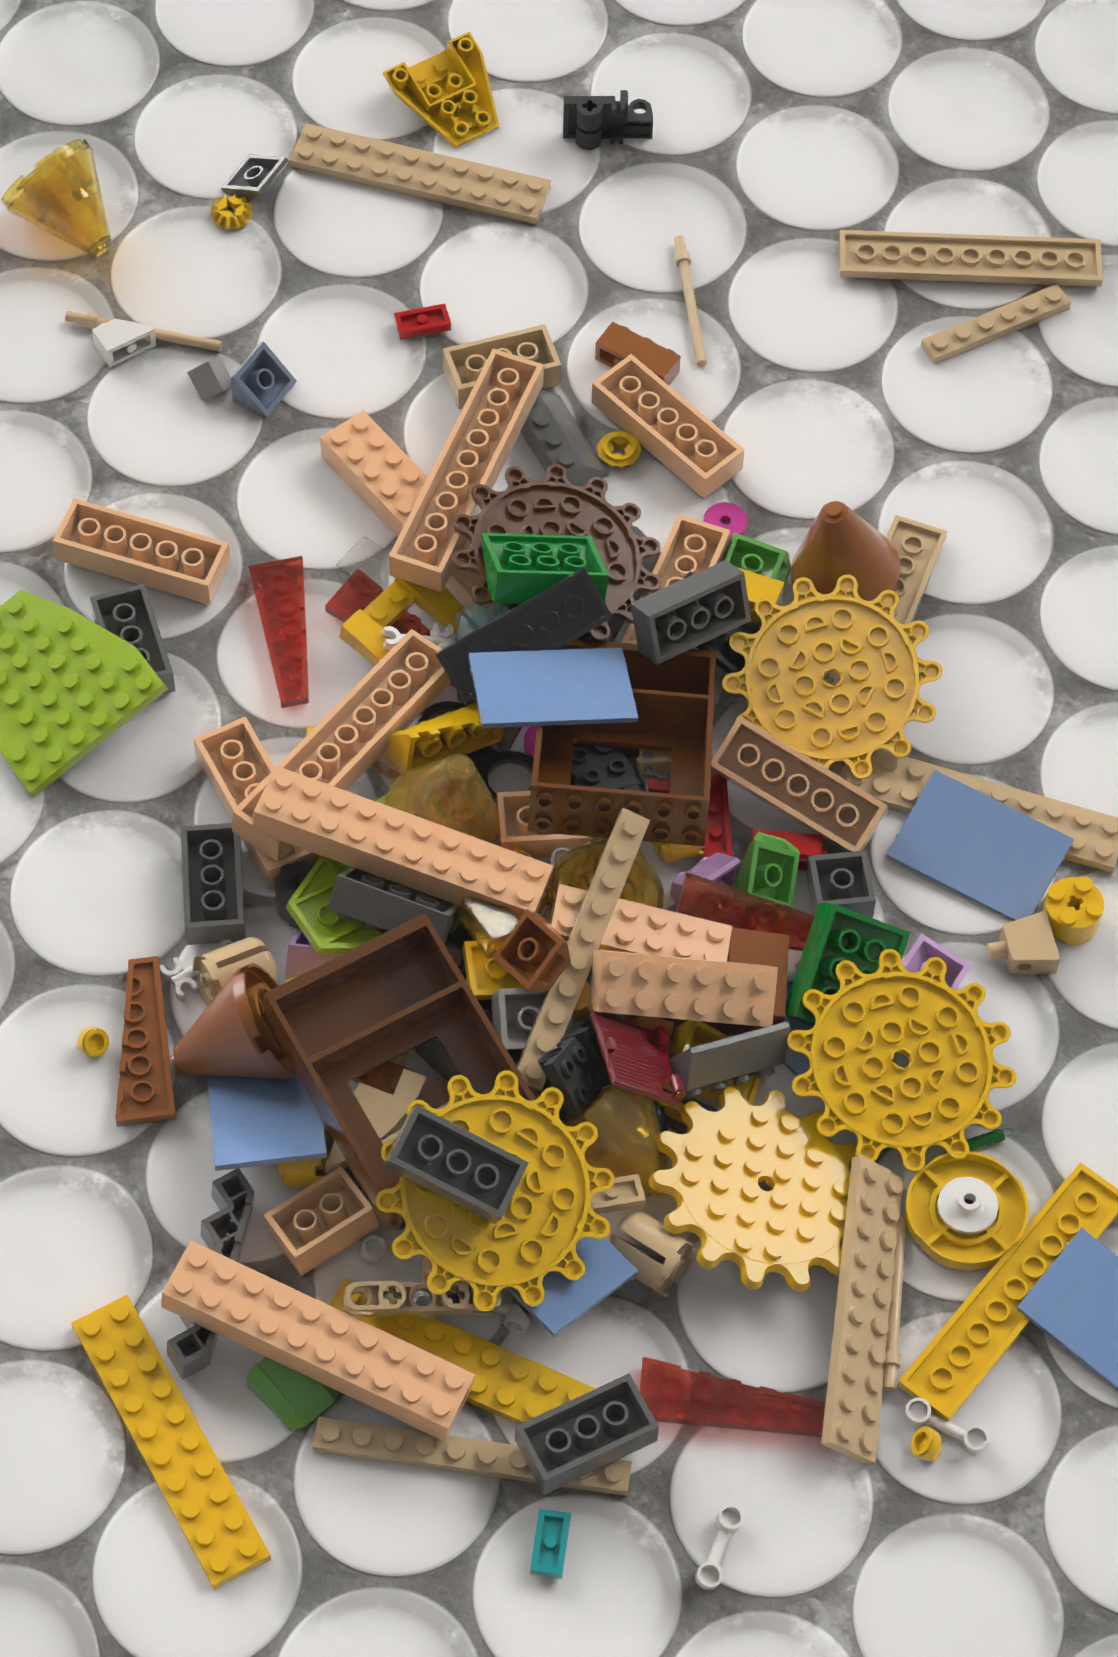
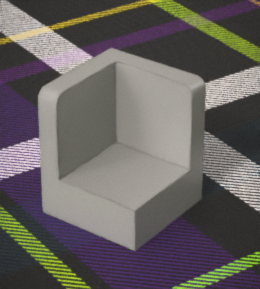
M220 356L187 372L201 400H206L231 387V377Z

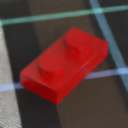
M445 303L394 313V322L400 340L451 330V321Z

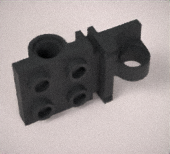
M620 90V101H615V96H564L563 139H576V143L581 149L594 150L600 146L601 139H610V144H614V140H619V144H623V139H652L653 113L651 104L644 99H636L628 106L627 90ZM643 109L646 112L639 114L634 112V110Z
M588 744L574 747L570 785L647 792L645 780L641 773L636 774L619 747Z
M588 1018L582 1020L569 1036L561 1038V1042L556 1044L557 1048L548 1051L538 1059V1063L550 1085L562 1092L564 1097L562 1107L570 1119L582 1116L603 1090L602 1087L611 1084L604 1058L601 1055L602 1051L596 1031H594Z

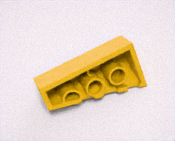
M471 703L461 709L447 712L442 716L423 721L418 725L398 730L391 734L387 755L404 777L502 741L504 727L482 728L478 704Z

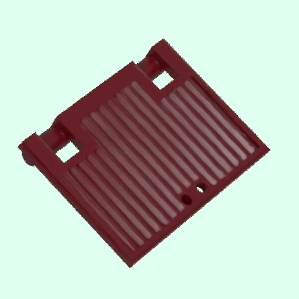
M591 1010V1018L611 1085L677 1108H682V1100L686 1095L681 1076L673 1074L667 1055L670 1041L666 1029L663 1026H657L653 1031ZM647 1039L657 1042L656 1046L649 1044ZM662 1088L671 1090L673 1092L672 1094L663 1092Z

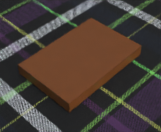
M732 928L727 962L778 967L773 1020L783 1021L786 1013L789 935Z

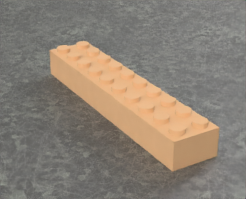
M492 349L389 555L390 576L439 592L443 591L454 568L453 554L458 550H463L468 539L455 532L453 519L458 514L475 516L481 512L480 507L473 501L472 489L479 484L486 485L491 489L493 488L543 386L544 364Z
M363 410L320 437L321 457L387 527L399 537L428 477ZM467 539L463 550L472 545L469 539ZM454 567L445 586L481 626L508 611L503 605L494 602L483 606L476 605L472 601L471 591L473 587L481 582V578L474 572L460 571Z
M411 629L278 766L347 791L388 748L390 735L398 730L406 729L451 683L435 655L441 648ZM271 772L233 810L232 831L279 862L294 845L252 831L254 810L272 774Z
M276 765L253 815L252 831L468 909H470V906L474 907L473 911L478 912L479 906L486 908L483 904L496 905L504 914L501 921L514 926L520 921V917L526 909L538 913L553 870V865Z
M192 1240L162 1291V1308L444 1442L473 1387L475 1374Z

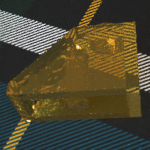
M470 896L462 897L458 918L487 959L492 958L493 954L501 947L520 920L515 918L507 907Z

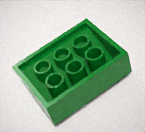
M481 534L488 590L494 603L505 606L512 603H522L583 567L605 602L609 573L591 536Z
M819 903L786 1002L785 1016L814 1026L816 1021L814 1015L803 1005L802 998L805 992L816 989L827 995L837 993L840 989V982L836 976L835 969L838 963L844 960L853 962L864 974H873L878 970L879 956L886 949L897 951L902 961L911 932L834 903Z

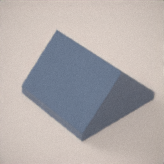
M262 341L230 378L233 402L265 418L269 416L297 380L266 343Z

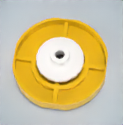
M957 1151L953 1153L955 1155H961L963 1151ZM969 1151L968 1155L961 1160L951 1158L948 1153L940 1155L919 1171L912 1179L908 1188L904 1213L906 1226L911 1238L935 1262L957 1270L973 1271L994 1266L1007 1251L1021 1240L1029 1218V1204L1023 1185L1002 1163L988 1155Z

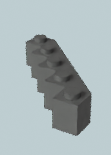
M236 1168L212 1181L211 1197L220 1211L201 1220L200 1234L209 1249L236 1262L239 1261L254 1206L255 1193L240 1168ZM179 1316L187 1330L167 1340V1356L182 1380L210 1365L218 1334Z

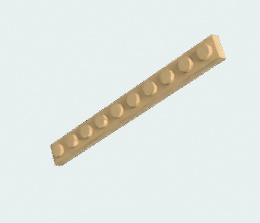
M622 808L619 812L567 941L571 961L551 989L547 991L517 1065L528 1087L538 1093L542 1091L547 1079L538 1063V1059L548 1051L557 1048L556 1044L561 1042L560 1039L565 1034L592 967L594 949L598 950L650 822L649 819L625 808Z
M318 1417L312 1445L313 1451L537 1483L517 1445L449 1435L444 1442L421 1431ZM616 1460L562 1487L627 1496L632 1462Z

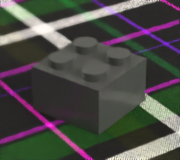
M866 850L808 857L806 876L814 917L819 903H834L873 918L876 898Z

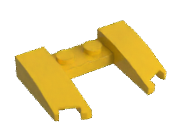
M395 577V581L363 611L359 609L341 625L339 638L376 666L390 651L383 649L385 640H392L390 637H383L381 635L384 627L391 626L414 603L445 628L448 624H452L454 635L458 633L460 625L455 623L457 612L464 614L465 607L446 586L442 592Z

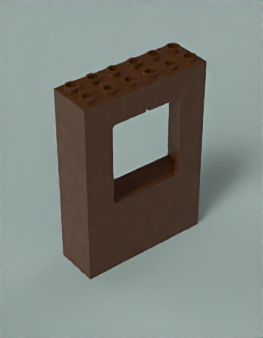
M575 639L559 648L558 650L622 648L636 703L638 722L537 726L528 831L609 838L620 810L625 808L650 820L642 841L704 847L710 803L716 651L690 649L656 665L638 652L637 644L595 642L593 640ZM588 744L670 752L669 794L570 785L574 745Z
M426 913L264 993L262 1016L368 1201L374 1208L386 1232L393 1228L396 1231L406 1227V1223L400 1214L380 1211L376 1206V1196L384 1189L395 1187L399 1183L400 1175L383 1167L385 1162L381 1156L383 1143L348 1083L351 1080L436 1038L441 1043L458 1074L465 1076L469 1080L475 1092L479 1094L490 1093L494 1088L496 1076L502 1071H511L518 1078V1090L522 1098L530 1101L536 1100Z

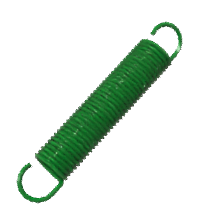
M999 1128L967 1139L969 1151L973 1152L1005 1140V1135L1002 1131L1004 1129Z

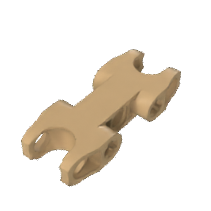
M396 1281L353 1282L345 1287L344 1312L357 1317L443 1314L448 1316H483L494 1313L498 1310V1306L502 1304L500 1290L494 1308L487 1312L479 1311L473 1304V1290L464 1281L453 1283L449 1290L442 1295L431 1293L427 1287V1282L399 1283ZM418 1291L427 1292L431 1298L430 1304L427 1306L417 1305L413 1298L414 1294ZM356 1293H362L367 1297L368 1302L365 1305H356L351 1300V1296ZM451 1293H455L456 1298L459 1297L458 1302L455 1304L452 1303V1298H448ZM393 1294V1299L396 1298L395 1303L389 1304L386 1296Z

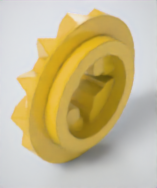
M236 193L233 197H227L224 194L223 199H216L215 204L211 206L213 222L224 229L241 228L252 217L251 204L247 202L245 197L238 198ZM228 207H232L235 210V216L230 211H227Z
M623 431L611 432L603 436L598 443V455L601 457L602 463H608L610 468L619 466L623 469L627 465L633 466L634 462L639 460L641 446L637 438L630 433ZM614 448L618 450L624 449V455L619 452L614 454Z

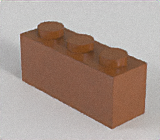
M613 321L596 341L595 359L611 368L632 354L667 385H670L680 372V355Z

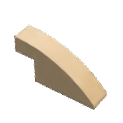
M404 1069L393 1095L363 1083H358L354 1095L380 1140L392 1135L404 1124L407 1118V1107L412 1101L419 1100L425 1088L426 1076ZM335 1141L325 1163V1174L331 1173L340 1166L343 1169L349 1167Z

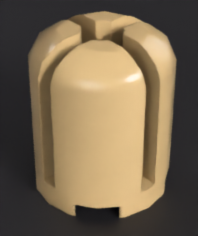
M247 937L193 959V972L199 970L202 987L198 988L207 1007L239 968L248 964H258L275 981L277 980L276 962L272 953L269 952V948L260 939Z
M641 1211L633 1212L623 1218L617 1228L665 1257V1262L662 1263L615 1234H612L610 1243L638 1270V1274L634 1276L635 1279L647 1285L661 1296L666 1297L668 1294L664 1291L672 1282L679 1285L693 1262V1260L688 1258L691 1246L697 1248V1245L680 1234L668 1232L664 1224Z

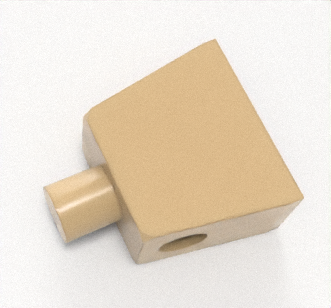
M1046 911L1005 923L1001 929L1000 941L986 944L989 961L1005 958L1008 972L1011 974L1057 973L1060 957Z

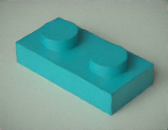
M539 1509L530 1568L531 1575L562 1579L571 1513Z

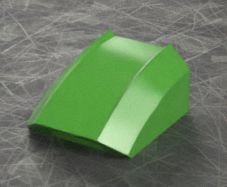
M734 532L725 560L735 567L784 582V591L791 572L788 552Z
M758 832L748 846L741 862L734 885L733 901L762 909L792 910L800 856L799 850L786 839Z
M267 1357L255 1364L246 1376L248 1387L290 1431L307 1426L335 1402L338 1394L337 1390Z

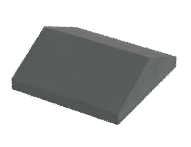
M248 154L221 189L228 195L234 196L236 193L238 198L245 197L249 203L263 193L288 162V159L283 156Z

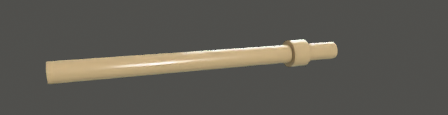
M677 235L674 237L676 248L674 258L676 266L680 270L696 364L699 367H703L707 364L689 267L691 258L689 251L686 250L684 236Z
M67 311L65 315L66 322L85 325V328L94 329L102 323L111 321V319L99 317V314L89 312L86 315ZM154 328L155 339L218 352L222 348V341Z
M899 1217L897 1223V1245L894 1253V1274L892 1275V1299L889 1308L886 1358L882 1363L885 1365L883 1390L887 1392H894L896 1390L897 1369L901 1365V1354L898 1353L906 1239V1218Z

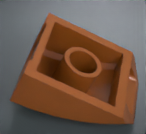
M529 909L525 910L520 917V921L492 956L493 959L532 993L550 990L571 961L565 939L540 914Z

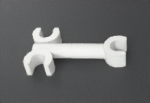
M434 623L430 631L431 636L423 637L443 649L452 643L453 626L448 624L445 633L438 629V623ZM391 626L384 627L381 635L383 637H390L392 640L386 639L383 649L391 650L406 634H400L396 628Z
M231 940L221 941L218 948L231 944ZM175 957L173 962L176 969L169 971L162 964L160 965L162 977L171 981L174 986L177 999L183 1002L185 1000L182 992L184 988H190L194 994L198 993L197 983L192 978L199 975V970L193 972L192 965L183 970L181 960Z

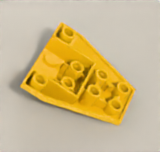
M470 31L448 41L445 51L409 68L403 62L382 73L395 96L455 148L499 128L483 53Z

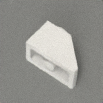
M113 319L92 329L94 347L109 368L156 346L155 331L152 325Z

